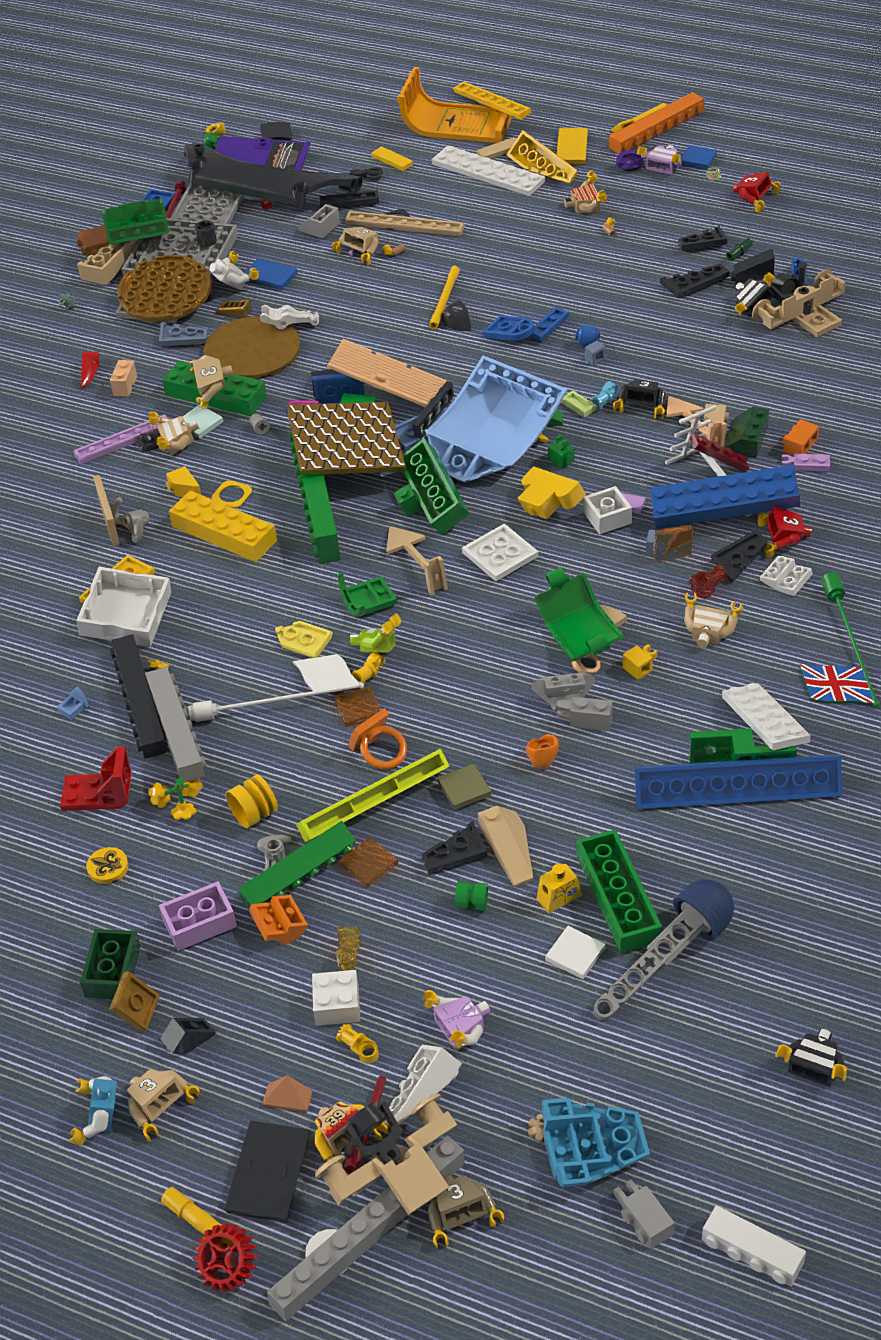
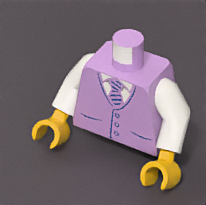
M427 990L424 993L422 999L427 1000L425 1007H434L435 1021L456 1051L463 1046L475 1045L484 1030L482 1017L490 1013V1008L485 1001L474 1006L468 997L444 998L437 996L431 990Z

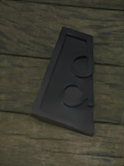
M720 226L715 227V230L710 232L707 229L703 231V234H692L678 239V245L682 251H691L698 248L706 249L711 246L720 247L727 244V237Z
M756 529L713 553L711 560L729 581L733 583L767 546V540Z
M473 821L468 823L467 827L462 831L458 830L453 833L452 837L447 841H441L421 854L428 874L488 856L487 849Z

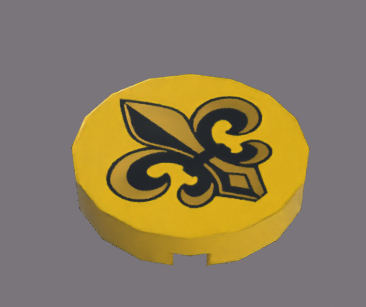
M113 847L102 848L94 852L89 857L86 865L90 878L99 884H110L116 879L117 881L120 880L127 873L129 867L125 853Z

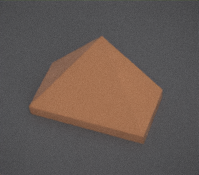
M287 1075L268 1084L263 1107L308 1112L313 1092Z

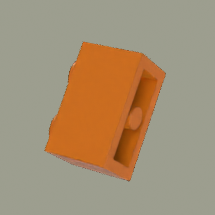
M800 419L796 425H793L789 434L784 436L782 444H784L783 452L793 456L794 454H806L818 440L819 426Z

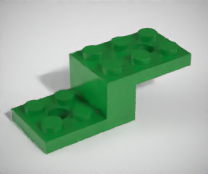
M751 728L690 732V764L797 757L796 745L772 750L769 746L755 747Z

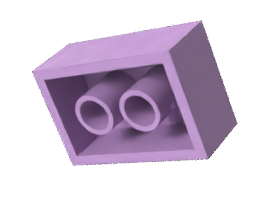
M219 881L159 905L163 922L177 951L237 927L234 911Z

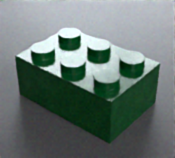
M94 929L80 980L85 998L113 999L123 974L129 971L134 975L141 948L137 931Z

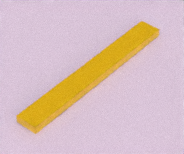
M462 82L453 88L457 94L520 120L532 113L531 109L466 82Z

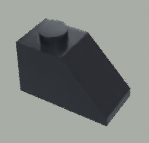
M172 1018L160 1039L166 1045V1049L173 1054L189 1053L213 1037L216 1031L204 1018Z

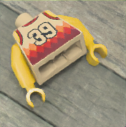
M338 1102L330 1109L323 1107L319 1111L318 1118L315 1120V1124L318 1127L315 1131V1146L324 1161L333 1158L334 1154L336 1156L340 1155L342 1148L347 1146L350 1140L343 1132L348 1125L347 1121L365 1106L357 1104L347 1105L343 1102ZM385 1123L374 1129V1138L378 1141L382 1140V1136L377 1131L381 1130L386 1135L388 1134V1128Z

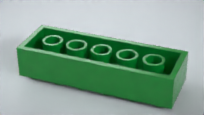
M178 361L163 378L166 396L197 403L196 399L198 397L202 398L198 390L195 373L190 371L193 368L190 363ZM235 374L224 377L226 386L208 401V406L251 417L267 398L265 382Z
M422 439L403 454L406 466L404 474L430 524L443 535L470 513L435 448L425 439Z
M616 829L576 840V856L620 954L648 946L662 932V925Z

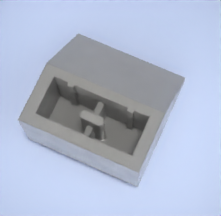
M325 204L298 228V231L323 239L340 224L338 208Z

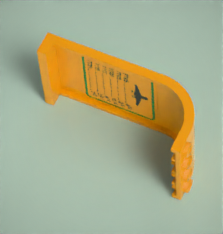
M414 67L412 72L409 73V78L405 81V85L402 87L401 93L397 98V102L400 105V113L405 124L415 133L426 137L499 143L502 142L513 117L489 106L448 103L432 99L421 86L419 67Z

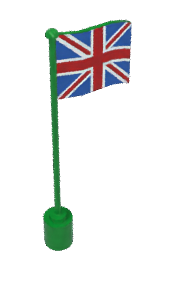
M836 572L827 573L821 579L828 600L837 601L861 668L800 664L810 698L817 702H853L870 704L874 708H878L880 702L877 701L840 601L846 594L841 578Z

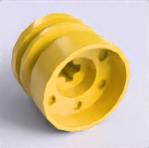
M258 774L252 776L250 780L244 781L243 786L237 785L226 792V800L233 815L245 828H249L259 822L260 816L265 818L269 816V813L272 814L278 811V804L274 793L267 782Z

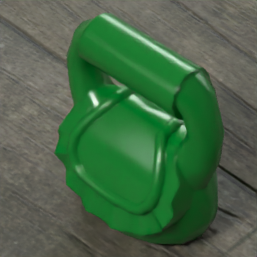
M211 132L205 133L204 145L216 148L220 135H215Z

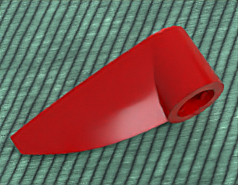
M99 351L82 352V388L86 387L93 379L98 366H100Z

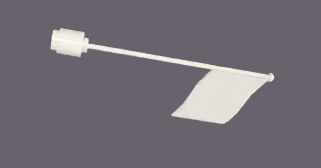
M335 654L293 661V664L300 670L305 683L312 692L217 707L216 703L213 704L212 700L202 701L188 706L190 720L200 722L215 719V715H218L219 710L354 688L363 689L364 684L358 682L351 675L345 661L341 656Z

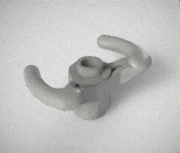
M118 497L112 508L114 522L116 525L123 524L129 529L132 541L139 543L143 536V527L149 523V515L146 511L140 509L126 512L124 516H119V507L123 500L121 497Z
M271 835L257 842L258 850L262 851L265 855L266 865L264 871L286 857L283 843H290L292 840L290 836Z

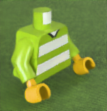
M396 613L389 618L390 621L381 625L382 628L363 629L360 635H350V645L360 646L361 652H390L395 647V627L401 624V618Z

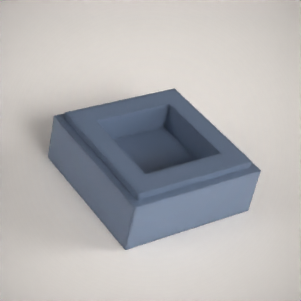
M649 530L647 535L646 554L653 556L656 530Z

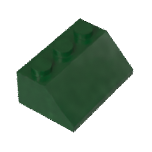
M751 407L736 416L724 448L728 447L737 454L741 453L744 456L757 458L768 428L770 409Z

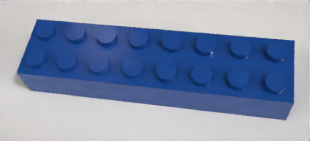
M794 465L650 488L656 529L772 511L774 506L783 509L800 507V496Z

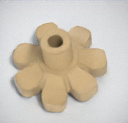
M542 1114L537 1115V1120L530 1119L528 1125L531 1128L528 1129L529 1137H535V1141L542 1142L544 1138V1122Z

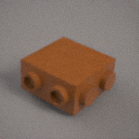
M105 225L77 232V245L81 249L82 255H85L86 258L99 253L98 250L100 248L109 246Z

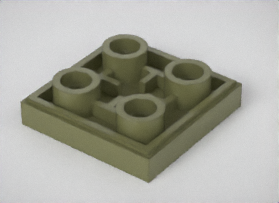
M475 764L437 778L440 787L454 810L491 796V790Z

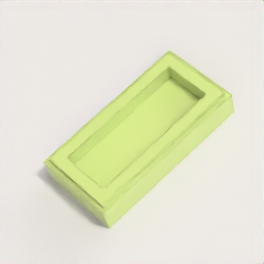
M575 391L565 395L561 403L584 418L596 411L595 404Z

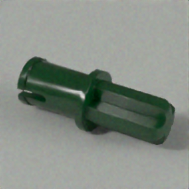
M747 238L740 244L737 243L732 250L726 253L728 260L733 261L739 255H743L747 249L753 246V241Z

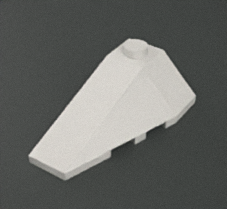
M421 1045L407 1068L410 1072L406 1080L401 1081L399 1085L401 1093L392 1100L389 1107L398 1124H401L412 1114V1110L419 1102L432 1094L438 1093L457 1076L458 1069L462 1063L442 1047ZM386 1120L383 1122L387 1126L391 1127Z

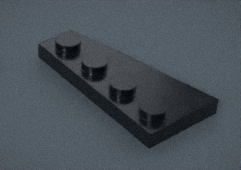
M722 264L704 267L702 271H688L686 275L680 276V274H675L673 278L669 279L662 277L660 278V284L677 298H681L729 277L730 271Z

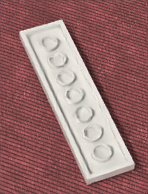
M453 146L445 147L432 159V165L530 196L545 182V176L460 150Z

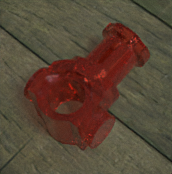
M721 565L714 566L710 572L699 571L689 579L691 591L698 598L706 599L712 596L717 582L726 579L727 572Z

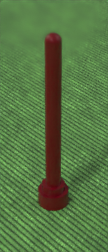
M178 181L174 189L176 192L166 212L167 219L171 218L180 195L184 194L187 189V184L183 181Z
M385 1076L378 1077L370 1103L376 1102L379 1105L386 1084ZM369 1134L360 1138L363 1145H366ZM355 1149L354 1156L345 1161L343 1169L348 1174L364 1166L363 1158L357 1149Z

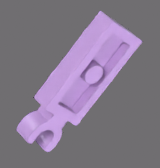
M804 453L794 454V457L782 455V466L794 465L795 470L829 472L830 455Z

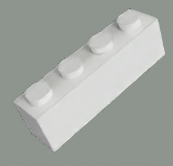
M717 1205L703 1227L702 1240L713 1249L718 1248L726 1252L732 1259L741 1260L749 1264L753 1270L772 1276L780 1284H787L792 1287L804 1264L805 1250Z

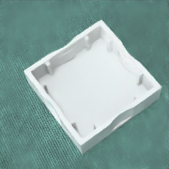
M98 567L91 584L90 594L84 601L76 620L79 635L112 640L133 634L136 645L151 647L171 595L170 578L148 574H133L123 570Z

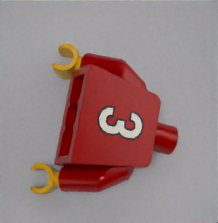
M762 172L745 176L739 183L733 185V191L739 193L741 199L755 204V211L760 213L761 209L764 210L765 203L759 199L770 187H772V193L778 194L781 184L779 182L773 183L769 173Z
M774 506L768 515L766 513H759L758 526L765 527L768 524L771 541L776 543H767V546L764 548L767 558L774 556V550H780L789 545H797L802 537H810L812 528L804 526L802 516L787 509Z

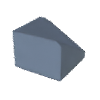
M595 341L585 347V361L592 366L605 359V346L599 341Z

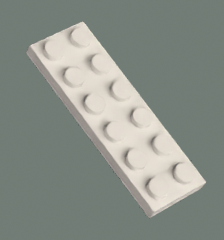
M751 683L748 686L732 687L729 690L722 691V698L772 750L810 742V734L759 684Z

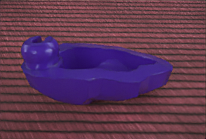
M631 149L623 151L618 155L616 165L622 170H632L641 166L644 158L638 155L637 151Z

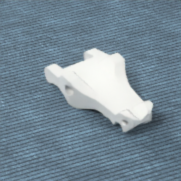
M267 305L261 307V322L273 324L278 329H285L286 326L293 323L311 322L313 326L319 323L317 311L315 314L310 313V310L307 312L297 311L289 305H284L278 309Z

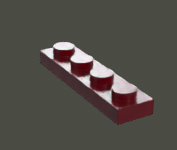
M693 433L689 437L695 450L744 473L749 469L747 458L743 454H737L728 447L724 448L715 441L711 442L703 435L699 436Z

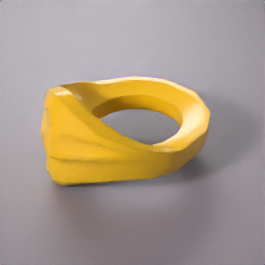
M223 122L212 124L206 128V133L210 132L213 128L216 129L211 133L215 135L226 133Z

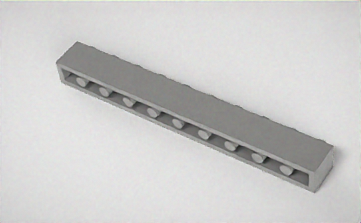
M448 1135L427 1153L442 1177L452 1176L465 1164L464 1150ZM388 1186L267 1291L269 1305L285 1322L408 1215L391 1188Z

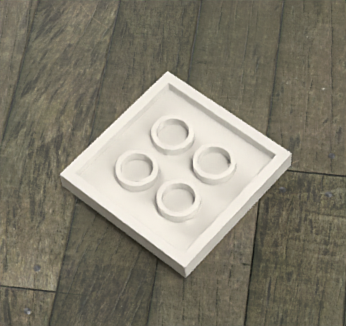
M506 524L497 527L462 547V553L495 581L539 557L538 551Z

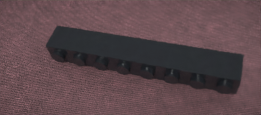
M134 635L112 639L113 647L110 648L112 659L116 658L113 661L116 672L120 671L117 674L119 684H124L121 687L123 698H128L124 702L127 711L131 710L128 716L131 725L135 724L132 727L134 737H139V740L136 741L138 752L143 751L144 759L168 753Z

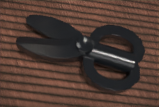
M371 167L364 170L353 169L348 174L364 176L369 180H378L382 178L383 170L379 167Z

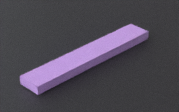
M162 415V416H159V417H158V418H160V417L167 418L166 415ZM149 421L78 448L74 450V455L80 464L91 461L138 442L137 438L140 437V433L143 436L148 435L150 430L154 435L160 433L157 426L159 423L151 425Z

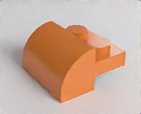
M291 895L272 896L270 903L251 904L249 912L265 941L279 940L281 945L291 943L298 939L308 926Z

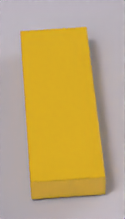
M382 146L372 152L373 158L401 171H405L413 165L412 160Z

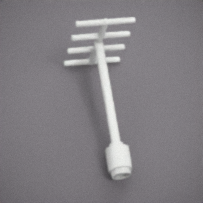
M715 405L679 420L680 424L692 419L693 422L690 428L674 434L675 438L688 433L686 441L670 447L671 452L683 447L680 455L666 460V465L698 452L695 449L688 451L691 443L689 437L696 429L711 423V420L708 419L697 424L701 415L716 409ZM700 452L719 477L726 476L712 457Z

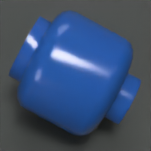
M582 325L580 330L576 331L575 339L578 340L580 346L586 347L600 340V331L595 326Z

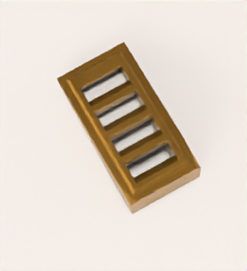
M223 301L217 309V313L245 318L252 310L251 301Z

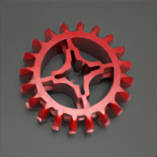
M223 1223L221 1226H212V1230L207 1229L204 1231L205 1237L198 1239L201 1246L194 1248L198 1252V1256H194L192 1259L198 1261V1265L194 1269L201 1271L198 1278L200 1280L205 1279L204 1285L206 1287L212 1286L213 1291H236L239 1286L246 1285V1279L253 1277L249 1270L257 1268L252 1263L253 1260L258 1258L257 1255L252 1253V1250H255L257 1246L249 1244L253 1237L245 1236L247 1230L239 1229V1226L236 1224L230 1226L229 1223ZM227 1237L235 1244L227 1246L226 1243L221 1241V1238ZM223 1269L229 1273L230 1277L224 1278L216 1271Z

